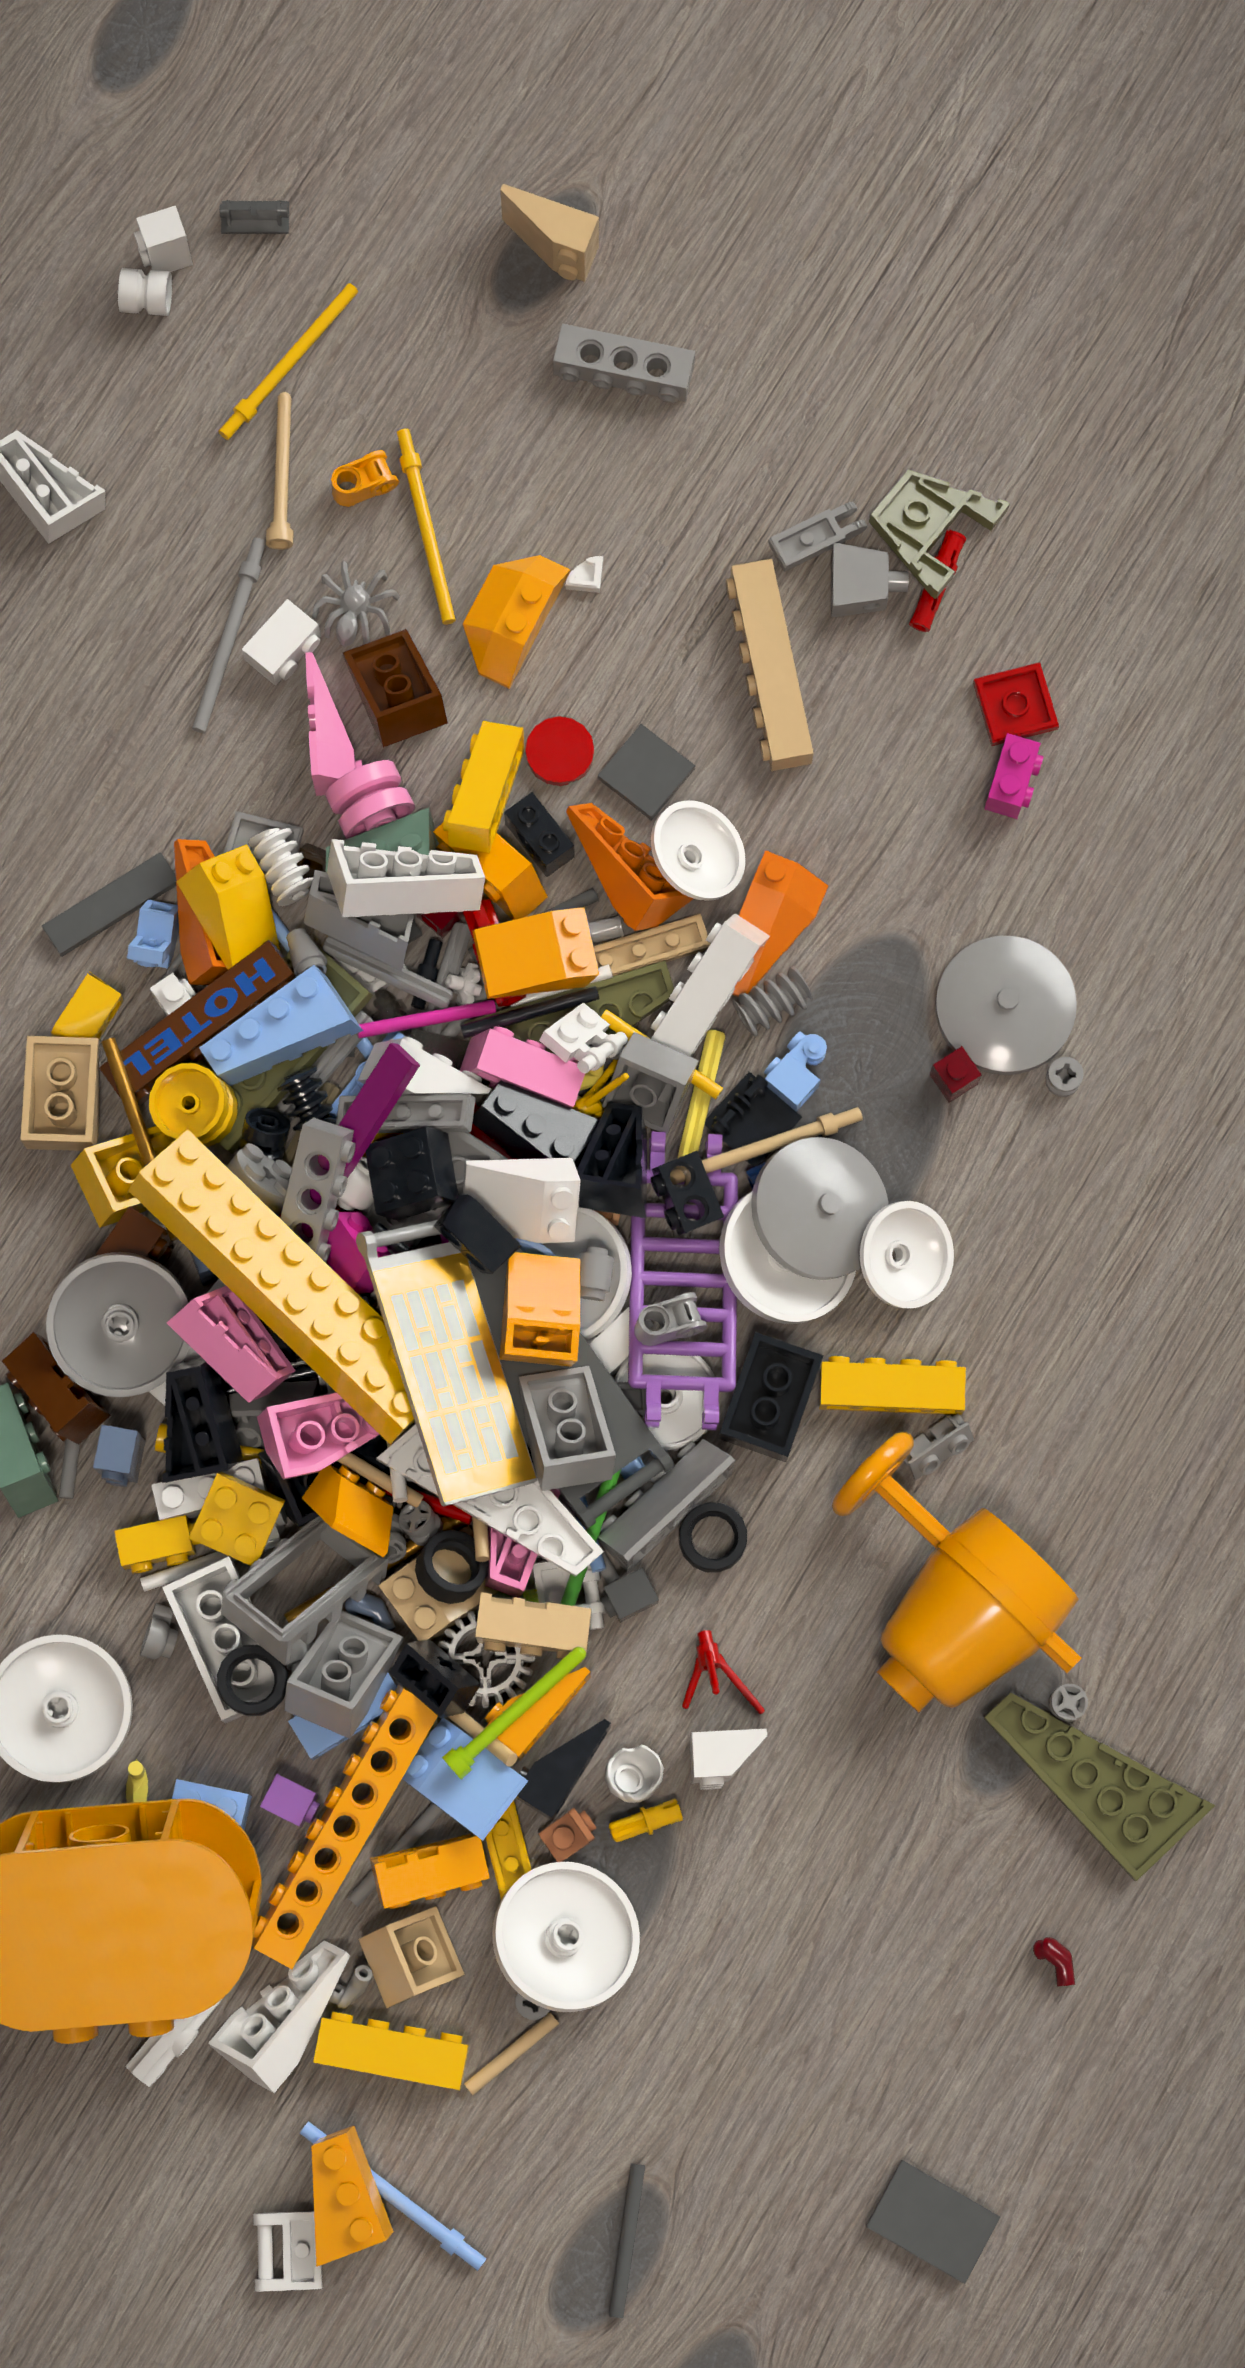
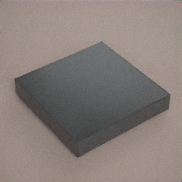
M640 724L598 774V780L652 821L695 770V765L644 725Z

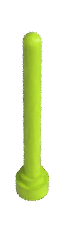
M575 1647L464 1748L462 1746L456 1750L452 1748L442 1759L462 1780L472 1771L470 1767L475 1763L473 1759L585 1659V1649Z

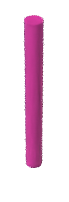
M494 1000L363 1023L359 1024L363 1031L357 1033V1037L360 1039L496 1013V1006Z

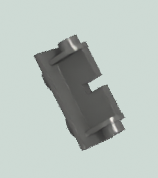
M226 200L220 204L221 234H289V201Z

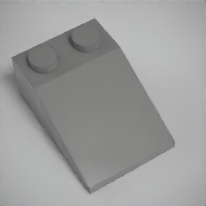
M583 1366L520 1376L518 1383L531 1456L541 1491L612 1480L616 1454L590 1367Z
M342 1611L341 1616L336 1622L331 1623L329 1621L288 1679L285 1711L350 1739L367 1715L403 1642V1636Z

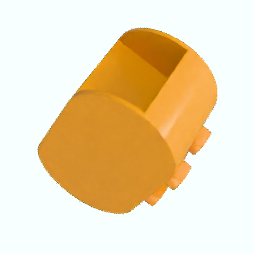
M169 1799L30 1811L14 1815L0 1823V2024L30 2032L52 2030L53 2040L63 2044L81 2043L97 2037L99 2034L98 2026L127 2023L130 2035L153 2037L172 2031L174 2029V2019H184L197 2015L223 1999L239 1980L249 1959L262 1895V1876L258 1857L243 1828L234 1818H231L219 1807L197 1799Z

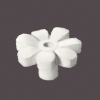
M468 963L466 968H460L458 976L449 974L446 977V988L454 989L453 992L458 994L456 1000L458 1006L471 1004L474 1002V996H480L482 986L476 984L480 980L478 965Z

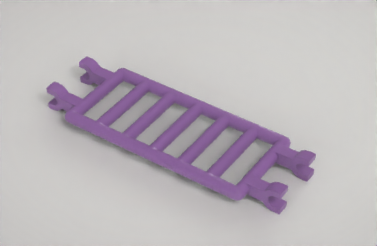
M651 1131L647 1183H651L650 1178L654 1176L651 1169L665 1164L666 1132ZM708 1134L707 1141L705 1142L706 1159L722 1153L721 1134ZM719 1169L707 1173L712 1186L724 1187V1206H720L724 1217L718 1219L723 1220L724 1225L729 1212L738 1202V1178L734 1173H724ZM685 1181L675 1185H684ZM647 1203V1217L665 1218L664 1210L667 1209L666 1204ZM685 1204L684 1214L688 1219H697L699 1209L697 1205ZM631 1216L630 1259L632 1277L629 1302L628 1383L632 1388L645 1389L644 1423L648 1428H659V1422H661L662 1389L703 1391L702 1430H716L717 1424H719V1392H732L736 1388L737 1297L729 1287L724 1273L644 1271L645 1251L720 1254V1240L645 1237V1218ZM644 1285L723 1288L722 1308L697 1307L701 1320L722 1323V1343L668 1341L656 1346L643 1345L637 1340L634 1327L640 1312L649 1306L644 1305ZM643 1354L722 1357V1377L643 1374Z

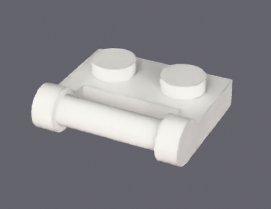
M314 2211L254 2213L253 2225L257 2226L258 2279H255V2291L322 2289V2265L316 2267ZM272 2225H282L284 2278H273Z

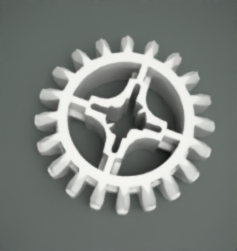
M470 1611L468 1612L470 1624L465 1626L461 1619H457L455 1624L460 1631L456 1634L452 1629L447 1628L444 1632L452 1641L451 1643L440 1641L438 1647L448 1651V1655L459 1665L472 1666L479 1671L481 1686L469 1703V1706L473 1707L477 1697H482V1706L484 1709H488L490 1705L489 1697L495 1696L496 1703L500 1702L503 1705V1699L500 1694L506 1692L511 1699L516 1697L515 1692L511 1688L514 1684L520 1689L524 1690L526 1688V1683L519 1679L520 1674L532 1676L533 1670L523 1667V1663L534 1662L535 1656L521 1655V1648L514 1647L516 1653L490 1651V1656L495 1654L496 1658L504 1659L490 1661L489 1668H487V1677H484V1669L481 1668V1662L478 1664L475 1662L476 1657L482 1656L484 1644L479 1643L477 1648L470 1652L456 1653L464 1638L476 1631V1617L474 1612ZM515 1664L513 1672L502 1684L491 1688L493 1671L499 1666Z

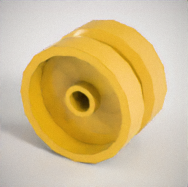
M181 1063L167 1069L156 1079L150 1092L149 1111L153 1122L165 1135L174 1140L188 1129L204 1146L209 1147L219 1143L231 1132L237 1119L238 1102L233 1089L213 1071L196 1063Z

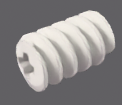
M279 828L268 829L255 835L248 842L251 847L255 848L253 853L256 859L261 860L259 863L262 871L267 872L265 875L267 882L273 884L271 887L273 895L279 896L277 899L279 906H287L304 898L309 892L308 888L312 885L313 877L305 879L302 877L310 870L308 865L297 866V863L304 858L303 854H291V851L298 846L297 842L285 841L292 834L290 828L282 830Z

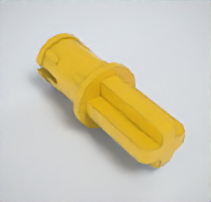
M674 1798L647 1809L640 1807L639 1813L611 1822L609 1824V1831L615 1842H621L645 1832L648 1835H652L656 1829L683 1821V1817L677 1800Z

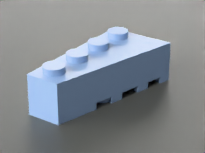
M313 965L199 1047L216 1075L232 1086L272 1069L273 1065L286 1060L292 1061L301 1057L302 1053L319 1046L323 1048L335 1043V1040L348 1034H357L363 1031V1029L328 977Z

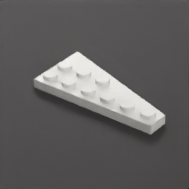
M415 1424L380 1454L376 1460L438 1496ZM538 1479L529 1485L452 1504L575 1577L604 1552L550 1490L541 1491Z

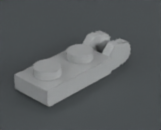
M848 502L833 510L827 509L770 537L768 544L783 571L785 572L832 549L833 543L842 544L845 540H850L864 532L868 527L864 520L855 521L843 528H840L837 523L852 516L858 508L855 503Z

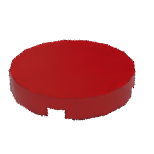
M558 716L545 719L533 728L527 738L525 754L528 765L535 777L546 784L564 786L580 780L587 774L593 763L594 745L592 736L584 725L572 718Z

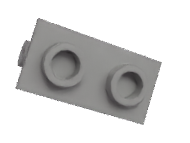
M959 1414L953 1417L948 1415L929 1429L935 1438L934 1441L930 1442L923 1433L914 1439V1446L903 1462L906 1466L909 1464L915 1480L923 1475L933 1473L940 1463L952 1455L962 1453L974 1441L969 1423L964 1422Z

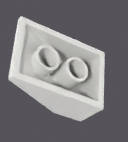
M572 1158L465 1161L463 1194H468L475 1198L514 1238L536 1243L574 1242L581 1180Z

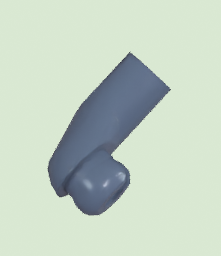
M366 1593L360 1602L354 1601L351 1597L346 1600L345 1608L349 1614L369 1616L375 1625L389 1631L396 1628L381 1598Z

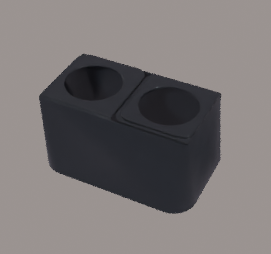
M460 1194L434 1224V1227L481 1273L493 1274L521 1247L520 1243L475 1198L468 1194Z

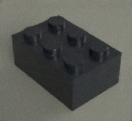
M755 1332L725 1416L719 1439L787 1462L824 1355Z

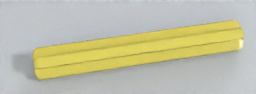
M708 1030L698 1071L715 1082L725 1033L717 1030ZM695 1085L677 1158L694 1151H699L711 1096Z

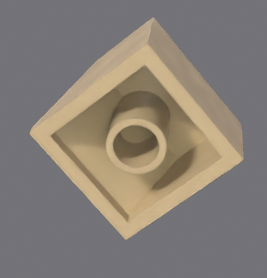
M437 1906L384 1926L358 1939L386 2008L465 1975Z

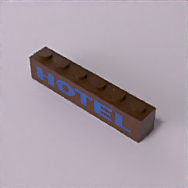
M269 940L120 1051L138 1105L149 1099L156 1079L167 1069L181 1063H189L191 1061L196 1063L202 1060L205 1056L199 1047L297 977L276 945ZM107 1061L99 1069L120 1097Z

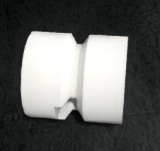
M121 269L118 285V306L120 312L139 314L145 308L149 315H169L172 300L171 272L150 270L146 276L140 269Z

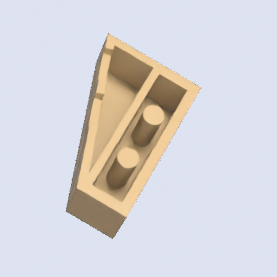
M481 1592L475 1637L477 1643L484 1644L483 1650L492 1652H505L506 1646L521 1648V1655L542 1657V1651L557 1652L556 1658L562 1660L575 1647H582L587 1655L592 1610L590 1608L550 1602H529L517 1597H512V1599L495 1598L490 1593Z

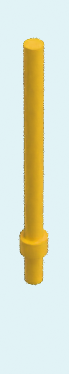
M348 283L248 398H242L233 408V415L218 430L224 439L229 440L244 422L249 423L257 414L256 408L357 295L358 290L354 285Z
M401 429L397 431V437L402 454L399 458L402 472L407 474L442 624H452L456 619L420 474L422 469L419 453L415 452L410 429Z

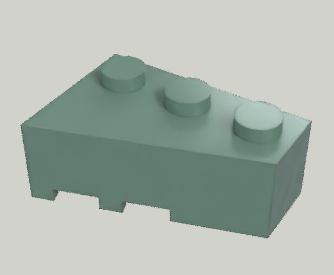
M428 807L344 840V846L361 848L362 842L376 844L377 850L397 852L398 846L411 847L412 850L422 855H429L431 850H437L438 840L433 833L435 827ZM330 846L326 847V872L328 867Z
M7 1382L0 1385V1489L17 1517L20 1518L58 1502V1498L48 1476V1472L51 1469L43 1451L39 1452L36 1443L40 1442L37 1431L32 1421L27 1423L24 1416L25 1413L29 1412L22 1393L15 1394Z

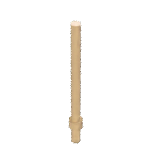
M858 1107L836 1115L828 1113L817 1117V1121L701 1161L706 1173H710L783 1148L804 1138L818 1135L826 1137L838 1133L839 1128L862 1121V1113ZM675 1169L670 1173V1180L675 1185L684 1182L685 1175L680 1169Z

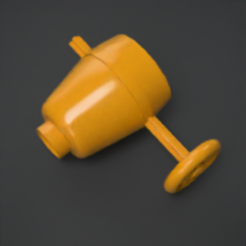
M899 1432L894 1434L856 1469L832 1502L833 1511L837 1515L847 1516L857 1510L877 1492L935 1548L881 1633V1644L891 1657L882 1665L877 1673L918 1713L933 1698L946 1707L959 1706L1031 1657L1039 1649L1067 1674L1082 1657L1055 1632L1079 1600L1075 1592L1027 1543L985 1508H981L950 1533L892 1477L914 1446L913 1437L909 1433Z

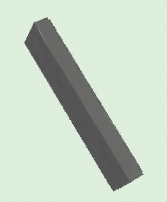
M160 852L43 924L42 928L60 956L63 957L140 909L147 900H154L176 886V875Z

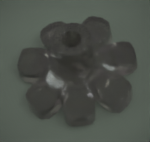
M383 987L375 991L374 994L377 998L373 1000V1004L378 1010L371 1015L373 1021L407 1015L404 1011L407 1007L402 999L395 1001V995Z

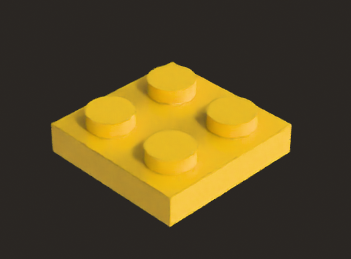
M218 1472L189 1539L251 1566L256 1560L261 1558L286 1500L229 1474Z

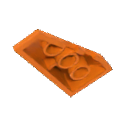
M593 803L573 805L567 808L566 813L613 908L621 915L627 926L634 931L658 927L693 900V898L676 890L663 877L654 858L649 855L651 851L649 846L643 842L639 845L624 836V827Z
M177 839L174 842L176 881L199 863L215 857L205 840ZM176 882L180 953L188 982L191 985H209L228 970Z
M766 850L739 916L770 937L764 947L762 946L754 955V962L747 973L735 985L732 995L737 997L741 993L749 994L752 987L761 981L780 956L791 947L795 939L814 921L828 889L826 883L799 863Z

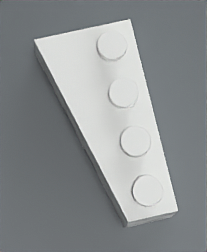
M331 839L327 874L342 917L392 916L396 914H428L480 910L485 875L477 855L431 850L429 855H422L412 850L411 847L398 846V850L395 852L377 850L374 843L362 842L361 848L344 846V840Z
M733 914L723 925L717 922L706 938V941L711 943L704 955L698 952L687 969L692 972L686 984L680 981L670 995L669 999L674 1003L668 1013L661 1011L653 1022L651 1029L656 1032L651 1039L692 1057L706 1036L707 1031L710 1030L717 1019L716 1015L724 1008L734 993L735 985L737 982H740L754 962V955L762 946L764 947L770 936L737 914Z

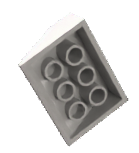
M702 1439L697 1445L691 1441L678 1453L677 1456L681 1460L674 1468L667 1473L662 1471L653 1477L651 1481L654 1485L645 1494L641 1490L637 1491L624 1504L628 1509L619 1518L613 1514L603 1523L600 1531L602 1534L598 1537V1542L628 1573L673 1531L693 1508L705 1501L732 1475L735 1459L731 1455L705 1439Z

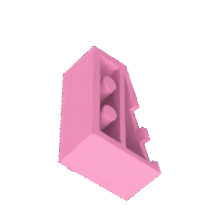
M495 1026L493 1029L490 1028L471 1037L460 1068L461 1072L467 1070L475 1073L481 1078L490 1081L489 1087L495 1088L502 1080L566 1107H574L585 1073L580 1072L577 1067V1059L573 1057L565 1063L557 1055L545 1051L546 1046L544 1044L529 1039L523 1042L513 1038L514 1033L502 1027Z
M227 1286L194 1298L167 1322L248 1403L268 1395L296 1371L257 1315Z
M551 1489L550 1491L558 1499L560 1491L558 1489ZM488 1526L490 1560L488 1561L485 1586L520 1598L526 1588L537 1554Z

